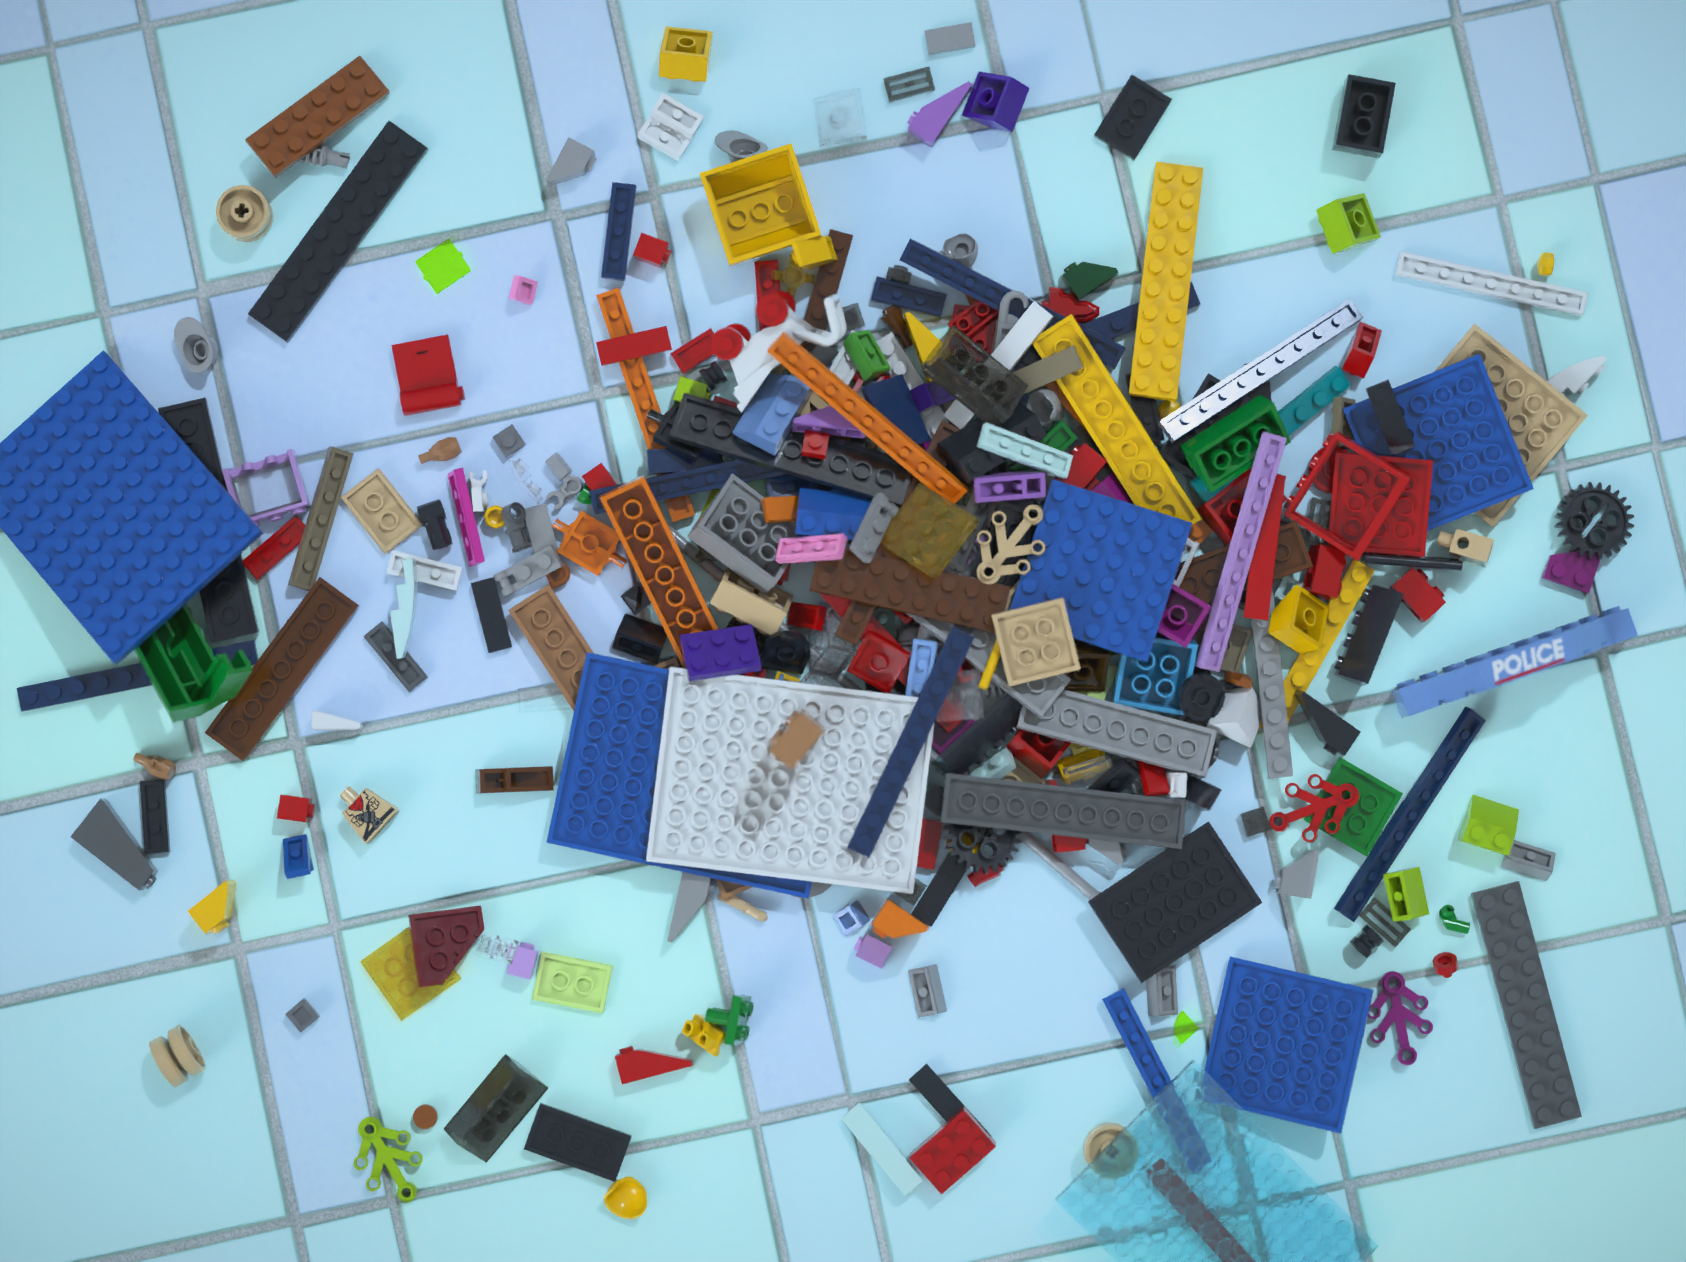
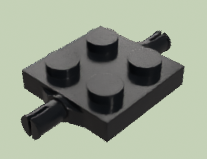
M675 401L671 409L664 415L650 409L647 418L659 423V428L653 436V442L696 462L705 449L669 439L680 403Z

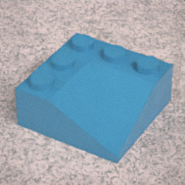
M1156 635L1148 662L1120 654L1111 695L1112 702L1129 707L1185 716L1178 706L1177 696L1184 680L1193 674L1198 649L1197 642L1192 640L1188 647L1185 648L1166 636Z

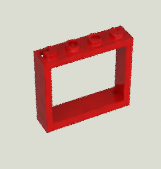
M1337 431L1334 435L1331 433L1328 435L1322 445L1326 449L1321 456L1316 454L1309 465L1313 468L1308 476L1304 474L1296 487L1300 488L1296 496H1289L1283 506L1287 509L1284 515L1293 521H1297L1298 524L1358 561L1412 477ZM1339 442L1399 479L1356 547L1296 510Z

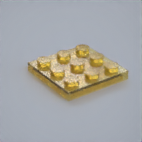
M919 483L898 510L896 516L891 519L880 545L936 580L979 521L970 513L922 483Z
M410 927L360 961L401 1021L462 979L456 969H454L442 985L418 988Z

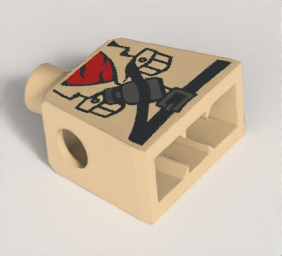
M1456 529L1454 535L1440 531L1436 545L1449 548V556L1486 568L1494 539ZM1466 542L1468 547L1461 549L1458 547V544Z
M348 786L339 795L349 805L343 811V816L365 844H369L400 811L398 807L368 788H365L358 794Z

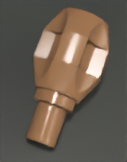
M448 437L437 441L428 449V452L418 455L421 464L431 460L433 462L436 460L448 461L457 457L462 450L456 437Z
M138 752L134 755V762L143 765V768L151 775L160 779L170 780L176 772V765L167 758L159 755L145 756Z

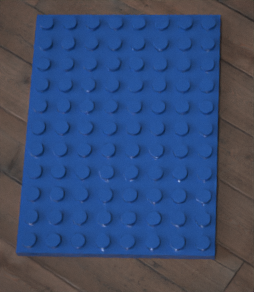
M104 350L0 443V528L115 665L122 662L263 534L254 521Z
M587 652L546 843L808 899L812 881L646 861L669 669Z

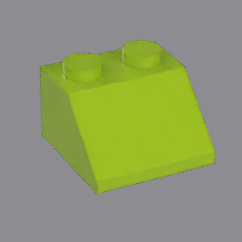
M1365 193L1339 198L1316 209L1319 223L1324 230L1327 244L1332 254L1344 252L1381 238Z
M1472 794L1458 841L1509 856L1516 835L1519 809Z

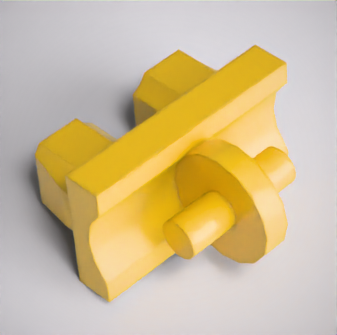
M694 1014L692 1020H686L682 1029L684 1035L711 1055H719L720 1046L726 1036L721 1027L705 1022V1018L700 1014Z

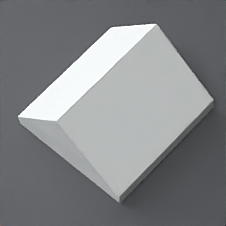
M1244 687L1223 690L1225 691L1224 705L1215 717L1209 719L1207 728L1217 730L1218 733L1251 748L1262 721L1260 700L1252 687L1251 689Z

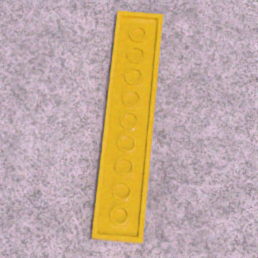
M1164 162L1155 163L1129 382V396L1168 401L1177 400L1203 167Z
M1070 314L1041 333L1033 342V346L1042 359L1075 345L1085 368L1056 380V382L1133 503L1143 508L1191 522L1192 525L1202 519L1074 316Z

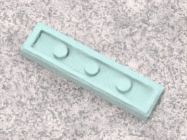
M989 423L983 424L977 444L979 448L1061 479L1068 477L1073 459L1071 454Z

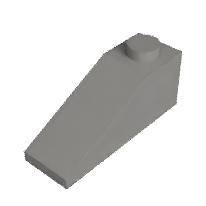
M682 872L668 942L675 940L707 900L708 895H713L715 881H711L712 878Z

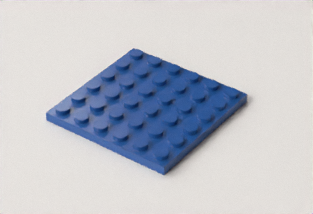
M1480 353L1392 388L1415 444V447L1392 456L1369 398L1343 408L1356 442L1374 454L1434 460L1427 531L1534 489Z
M1052 479L1042 509L1043 519L1037 525L1032 542L1035 540L1042 541L1045 544V552L1040 556L1034 554L1027 555L1026 560L1030 563L1031 569L1028 574L1021 575L1010 610L1063 597L1073 639L1148 662L1192 523ZM1036 544L1033 547L1035 552H1040L1043 549L1041 544ZM1024 564L1022 571H1026L1028 569L1027 564Z
M1230 956L1198 1099L1342 1134L1374 990Z

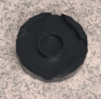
M1208 673L1192 674L1184 680L1179 688L1177 696L1178 706L1184 715L1195 721L1202 722L1215 717L1222 709L1225 701V691H1223L1222 683Z

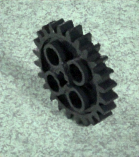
M1589 482L1585 489L1580 484L1577 486V492L1571 489L1569 491L1570 497L1564 496L1562 498L1565 504L1557 506V509L1562 512L1555 515L1556 519L1561 520V522L1555 525V528H1562L1557 537L1565 536L1566 540L1562 545L1570 543L1572 546L1569 552L1571 553L1575 549L1579 550V558L1584 553H1587L1588 560H1591L1594 554L1597 560H1601L1603 553L1607 558H1610L1612 551L1616 554L1621 551L1619 545L1622 547L1627 545L1624 538L1629 539L1632 536L1627 531L1634 528V524L1628 522L1634 518V515L1627 514V511L1632 506H1624L1623 503L1627 498L1622 497L1619 499L1617 497L1620 492L1619 490L1611 493V485L1602 489V484L1599 482L1593 488L1592 483ZM1587 500H1594L1597 504V509H1590L1587 506ZM1604 505H1607V510L1597 520V524L1590 529L1585 538H1582L1581 534L1592 522V519ZM1607 514H1611L1616 518L1615 525L1608 523L1606 519ZM1572 519H1580L1583 523V527H1575L1572 523ZM1592 533L1600 534L1602 542H1594Z
M954 823L943 826L944 830L949 831L948 834L943 836V839L950 841L945 846V849L952 848L953 850L949 857H958L956 865L964 862L965 871L972 866L974 874L981 868L985 875L988 873L989 867L995 873L998 871L997 864L1003 869L1006 867L1005 860L1008 862L1013 860L1010 853L1016 854L1019 851L1014 845H1019L1021 840L1015 837L1021 834L1022 831L1003 829V834L998 835L994 832L993 828L987 827L984 832L985 838L980 841L976 854H973L972 850L981 835L979 832L984 827ZM965 834L971 838L972 843L970 846L963 844L961 841L962 835ZM984 845H988L993 849V856L989 857L984 854Z

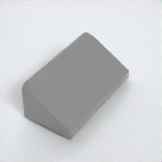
M1514 840L1509 856L1504 855L1501 867L1547 881L1553 872L1556 853Z
M937 964L908 970L918 1018L946 1012L947 1007Z
M1167 966L1146 980L1149 1016L1178 1014L1176 966Z

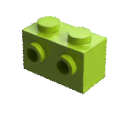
M1420 867L1383 874L1393 922L1414 919L1430 914Z

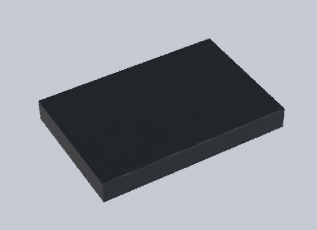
M1131 74L1096 130L1094 137L1134 161L1166 111L1172 98Z

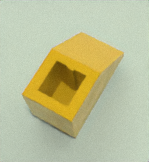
M821 236L792 244L794 249L791 251L793 261L801 268L813 269L838 260L831 237Z

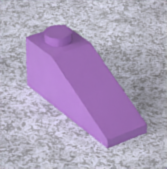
M968 81L923 106L918 113L914 111L907 121L909 124L908 132L932 147L972 89V83Z
M831 405L793 418L792 432L805 433V430L829 433L833 436L865 439V434Z
M1028 469L974 478L975 503L1046 497L1045 473L1037 469Z

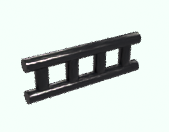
M1364 552L1361 556V561H1364L1365 564L1462 571L1463 562L1455 558L1417 557Z

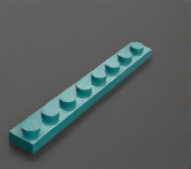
M1339 366L1331 368L1278 411L1288 436L1332 402L1334 397H1338L1351 386ZM1198 476L1190 481L1200 499L1203 502H1207L1233 480L1212 493L1208 491Z

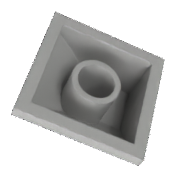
M1307 850L1283 867L1280 874L1275 876L1274 888H1278L1277 893L1312 899L1320 851Z

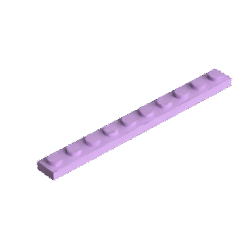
M1262 432L1195 664L1199 668L1216 672L1220 671L1287 440L1285 437Z

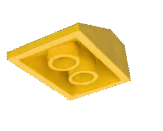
M906 312L904 314V321L927 383H932L950 375L952 378L956 377L957 370L960 367L956 354H951L945 344L910 312Z

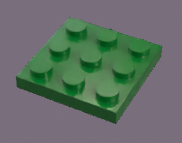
M1338 757L1325 781L1338 787L1345 783L1354 785L1359 791V800L1355 806L1346 809L1340 823V831L1337 834H1330L1325 830V823L1332 819L1337 805L1328 808L1319 830L1364 856H1368L1403 793L1343 758ZM1322 789L1317 794L1318 797L1323 799L1333 796ZM1345 791L1342 795L1343 799L1348 800L1351 797V793ZM1314 814L1304 817L1303 820L1310 824ZM1335 822L1330 823L1328 826L1329 830H1336L1337 824Z

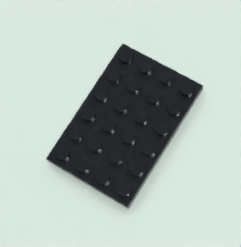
M1209 821L1183 838L1182 849L1167 848L1087 901L1140 983L1145 982L1263 903Z

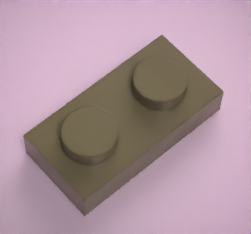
M1334 397L1332 435L1339 431L1353 440V433L1343 408L1355 404L1354 399ZM1340 442L1337 444L1339 447L1348 448Z

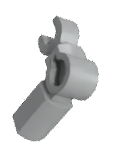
M556 452L545 463L558 480H563L564 483L559 486L560 490L550 492L546 498L549 500L553 496H557L559 503L554 508L560 509L564 505L566 498L570 499L582 491L583 481L571 474L572 469Z

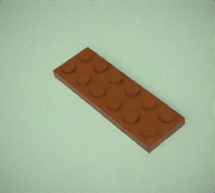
M359 55L247 137L245 142L270 173L277 178L390 95V91Z

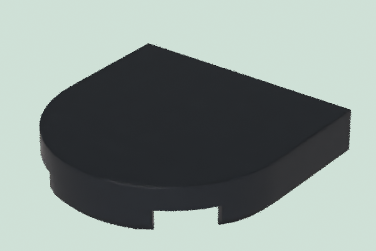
M781 631L774 633L763 642L760 649L761 668L803 674L810 657V645L807 638L798 632Z

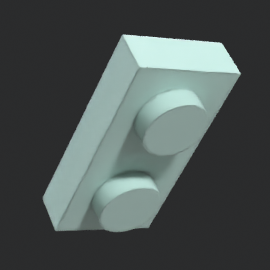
M1004 748L999 753L994 754L991 759L980 767L975 768L969 776L993 779L1003 778L1016 768L1012 752L1008 748Z

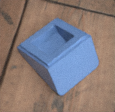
M858 900L833 915L845 936L870 921L869 916Z

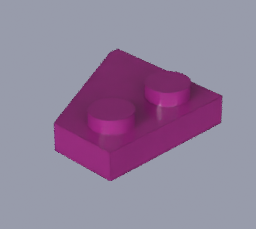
M1578 551L1549 555L1542 579L1589 594L1600 560H1597L1595 554L1591 560H1588L1587 553H1584L1579 558Z

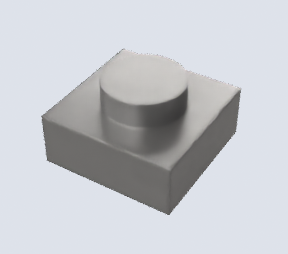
M513 424L492 437L506 458L526 445Z
M303 998L285 1013L300 1033L320 1017L306 998Z

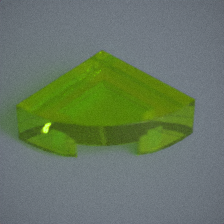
M1183 1010L1177 1015L1174 1024L1176 1038L1182 1045L1199 1029Z

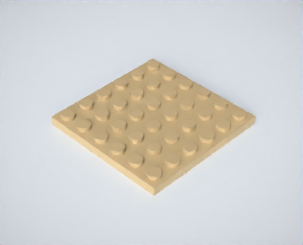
M1474 323L1435 371L1480 353L1532 482L1588 415ZM1521 494L1475 513L1494 528Z

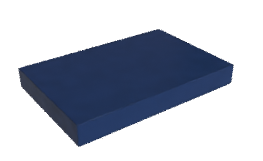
M903 374L865 385L861 388L865 400L916 444L922 445L931 440Z

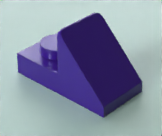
M951 375L932 383L925 382L910 390L919 413L956 400L959 396Z

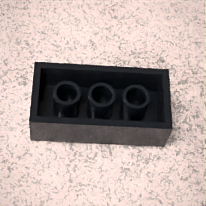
M1208 373L1192 400L1221 382V380ZM1244 396L1174 443H1171L1168 439L1160 451L1168 466L1191 480L1197 477V474L1189 465L1181 445L1245 405L1250 398Z

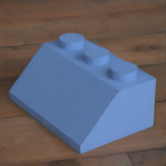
M768 374L732 434L775 456L793 427V418L799 417L810 399L811 388L791 375Z

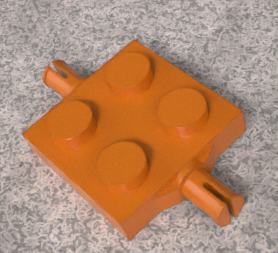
M582 510L576 520L570 525L560 521L558 518L555 522L561 525L562 528L553 523L552 527L564 534L563 542L558 548L557 553L599 577L604 567L610 561L622 569L625 565L617 561V559L625 564L627 563V559L616 554V548L620 542L616 530Z

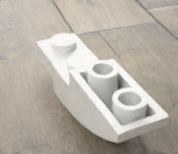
M1599 356L1581 361L1563 369L1546 382L1564 396L1563 391L1569 396L1576 392L1580 394L1589 385L1586 381L1592 375L1597 377L1605 369L1603 363L1607 358Z

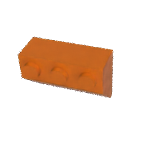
M886 899L871 922L874 926L873 932L884 939L887 936L897 938L923 933L929 928L889 899Z

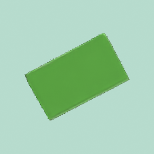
M870 330L850 333L843 344L864 381L874 379L891 370Z

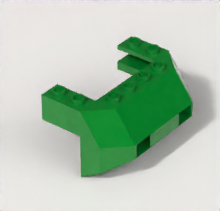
M186 604L134 650L172 722L199 717L236 697L253 670L251 662L245 656L243 650H238L231 662L226 653L219 654L215 658L212 648L208 646L201 628L197 625L192 616L191 609Z

